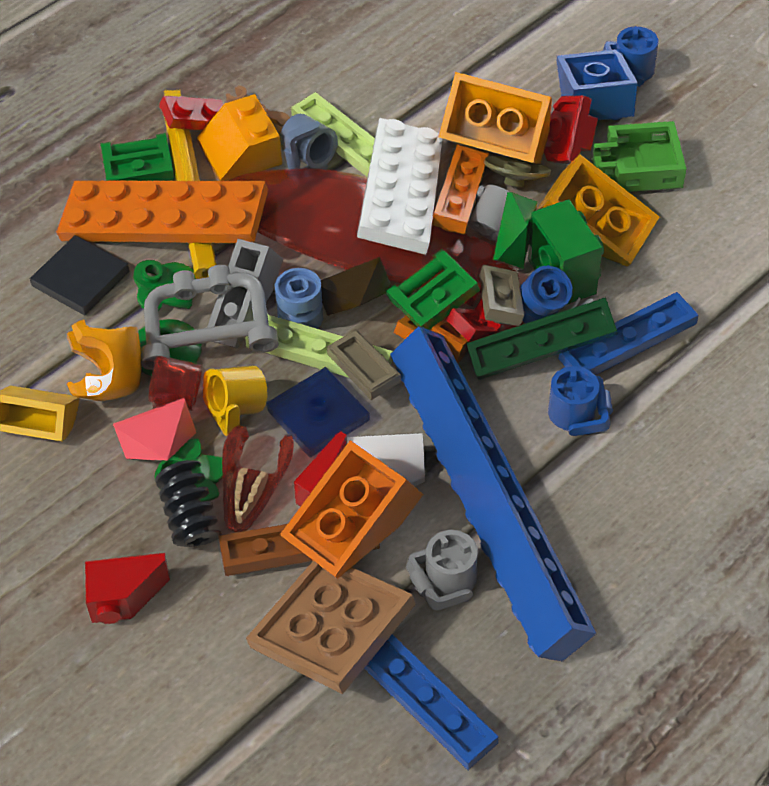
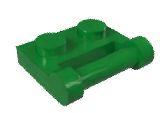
M166 133L156 134V138L111 145L110 142L100 143L106 181L175 180Z
M440 249L433 255L432 261L398 287L393 285L386 291V295L417 327L420 326L430 330L446 318L453 308L460 307L478 293L480 289L478 283L447 252ZM443 270L442 273H440L437 277H435L433 280H431V281H430L429 283H427L424 287H422L420 290H418L416 293H414L411 297L408 298V296H409L410 294H412V293H413L414 291H416L419 287H421L423 284H425L427 281H429L432 277H434L436 274H438L440 271Z

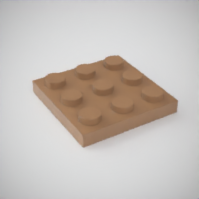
M312 561L246 637V640L251 649L343 694L410 613L416 603L411 593L353 567L337 579L315 561Z

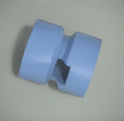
M292 268L284 271L277 277L275 282L278 317L316 329L319 328L323 321L322 292L319 277L313 271L305 268Z

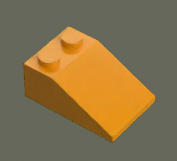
M581 154L562 171L537 208L539 210L569 199L576 210L584 214L587 225L592 233L601 238L604 246L602 257L627 267L632 263L660 218L659 215Z

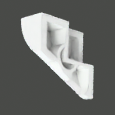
M423 433L347 437V444L351 440L403 476L412 485L417 486L425 482Z

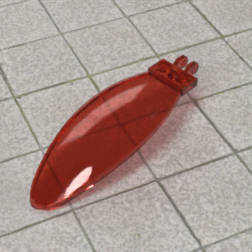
M278 169L248 173L228 180L266 182L268 193L258 233L304 255L343 269H349L380 257L389 280L402 284L432 261L433 255L443 249L478 283L480 291L465 302L472 307L481 293L479 275L483 265L516 271L504 263L498 264L497 261L493 260L495 246L473 235L470 238L466 233L447 232L433 225L426 255L357 238L368 178L365 176L323 169ZM443 270L440 271L438 274H436L434 277H432L429 281H427V282H426L425 284H423L421 287H424L427 283H429L431 280H433L435 277H437L440 273L443 272Z

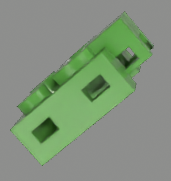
M674 121L608 126L607 142L594 143L592 164L628 192L684 187L686 165Z

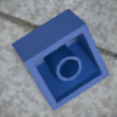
M619 49L557 56L556 62L561 96L584 95L591 98L588 115L598 118V120H619L634 116L638 83Z

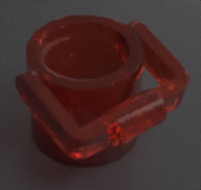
M158 356L155 359L148 401L152 402V409L163 407L168 403L184 398L188 410L193 411L200 389L203 365Z

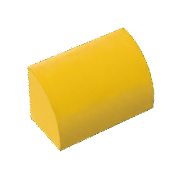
M10 385L0 390V431L63 441L68 437L75 423L80 398H76L73 395Z

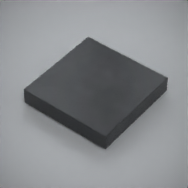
M74 235L30 277L32 287L85 316L129 272L128 263Z

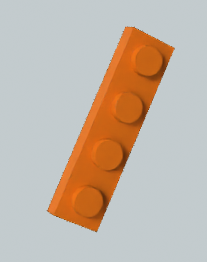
M457 144L433 214V226L440 227L447 232L465 234L476 199V193L485 170L484 160L488 157L489 153Z

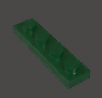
M605 297L466 344L478 380L618 335Z

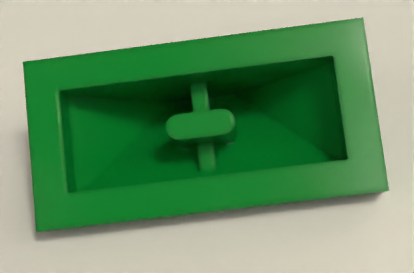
M507 192L493 257L494 261L518 269H524L529 246L531 212L536 211L537 201L513 192Z

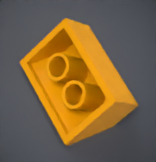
M455 72L439 138L531 163L541 164L550 129L552 97Z

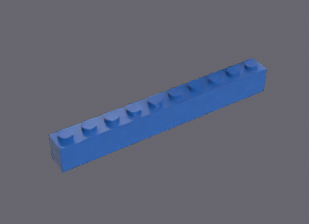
M418 326L390 354L397 368L396 370L400 373L401 381L404 382L410 394L409 401L417 409L423 421V429L431 438L437 450V458L445 466L451 478V487L460 497L466 509V518L474 526L481 540L480 546L493 564L496 571V579L505 589L512 603V612L521 622L528 636L527 642L530 649L537 657L563 662L597 633L444 336Z

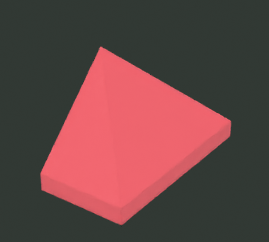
M184 398L113 424L126 459L167 461L197 433Z

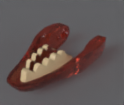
M238 425L229 433L224 442L222 456L223 510L228 530L235 533L247 531L265 509L280 485L293 458L294 440L292 435L286 434L280 440L277 469L274 473H267L243 468L240 464L245 442L249 439L247 427Z

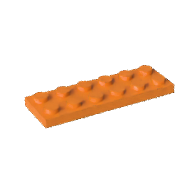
M74 181L56 233L61 241H69L76 235L87 242L236 243L237 239L254 243L268 188L265 181Z

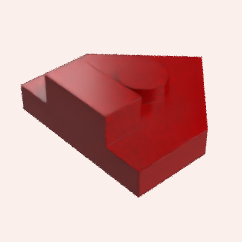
M584 95L561 96L553 105L554 111L551 113L549 135L544 149L547 161L556 164H570L580 154V151H591L598 118L588 115L591 98Z

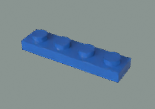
M675 292L615 322L618 335L560 353L559 360L565 367H583L597 375L696 325L699 315L678 292Z
M393 634L365 666L364 669L467 770L471 769L499 743V736Z

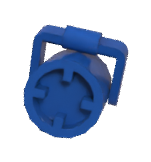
M639 26L628 27L618 34L617 42L607 41L602 51L619 49L638 83L637 87H640L655 73L658 37L648 28Z
M578 366L564 367L557 371L551 381L548 405L550 420L557 427L567 430L571 436L602 432L609 429V415L613 412L610 392L605 389L603 379L600 376H595L590 370ZM596 406H597L598 414L601 415V419H599V420H594V419H595V413H596Z

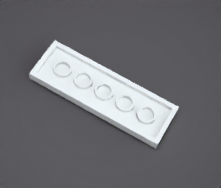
M379 118L357 238L426 255L430 243L443 139L439 138V133L427 127L417 128L409 126L396 119L386 120Z

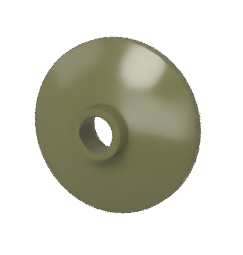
M490 156L484 160V164L488 168L505 177V184L515 187H524L525 180L542 179L550 176L551 172L544 165L512 157Z

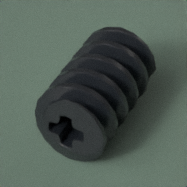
M185 460L174 463L163 469L155 478L157 487L161 489L159 492L160 499L165 503L163 506L164 513L169 517L167 521L169 530L173 531L171 535L173 544L181 547L206 545L218 540L219 536L222 535L221 530H209V527L215 525L218 520L217 516L204 515L211 511L214 506L210 501H200V499L210 493L207 487H196V485L205 480L203 473H192V471L201 466V462L197 460Z

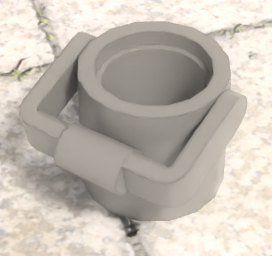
M481 185L476 193V207L469 218L468 225L485 238L497 242L507 192L510 191L495 185H487L486 187Z
M446 530L433 536L426 549L410 554L406 565L410 579L421 597L425 598L433 610H442L466 602L473 597L472 589L477 583L478 549L475 541L468 534L459 530ZM426 562V573L420 568L419 564Z

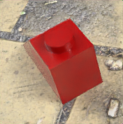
M165 553L85 561L86 605L91 622L113 624L120 620L132 619L170 581Z

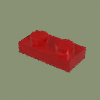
M163 95L159 104L169 128L203 130L224 105L221 99Z

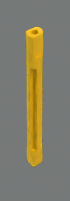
M164 90L165 96H181L180 90ZM165 120L176 181H200L190 130L169 128ZM188 243L195 278L209 277V268L217 265L213 243Z

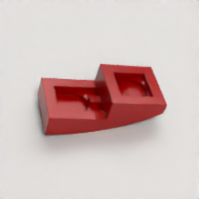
M482 298L474 310L453 308L446 318L468 342L517 327L515 325L498 324L485 320Z

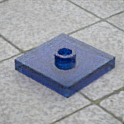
M326 367L266 403L267 411L310 458L322 451L340 431L347 435L370 421V413Z

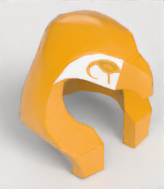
M84 319L72 325L73 331L67 333V339L72 352L94 363L101 372V375L86 373L85 377L79 382H68L67 386L70 393L76 398H85L93 401L112 400L134 393L139 388L142 373L138 328L132 326L116 329L93 328L86 325Z

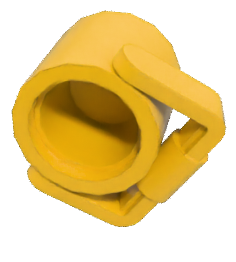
M257 366L208 369L204 373L203 399L225 436L239 432L240 415L259 413L263 411L266 405L267 384L262 371Z

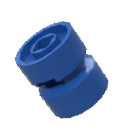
M541 266L534 270L526 281L521 284L520 292L524 310L522 321L525 324L557 314L568 304L572 297L573 288L565 272L557 267Z

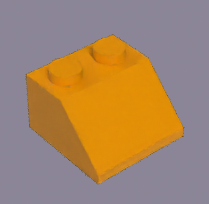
M255 94L225 103L197 137L198 143L219 181H234L282 165L280 135Z

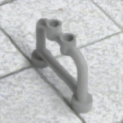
M225 265L210 267L208 270L209 277L195 279L194 273L191 271L183 270L176 272L173 275V283L155 288L145 300L144 320L147 345L141 348L142 367L149 370H159L167 367L170 364L169 349L245 336H248L249 347L254 352L264 353L276 349L279 345L277 330L269 326L265 291L262 283L255 276L248 273L230 274L229 267ZM235 287H245L250 291L253 321L166 335L160 334L158 306L164 299L176 297L180 300H189L198 293L210 291L214 294H225Z

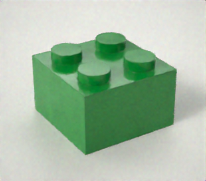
M569 199L531 212L528 260L534 270L541 266L549 265L565 272L573 288L572 297L568 304L576 302L579 297L581 300L597 294L598 281L601 277V256L604 254V246L601 238L598 235H594L588 227L584 214L581 211H577Z

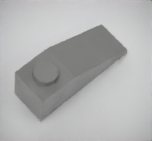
M237 239L228 267L230 274L248 273L255 276L262 283L267 301L275 286L283 258L269 246ZM235 287L228 293L218 294L207 328L253 321L250 291L245 287ZM244 337L214 342L238 349Z

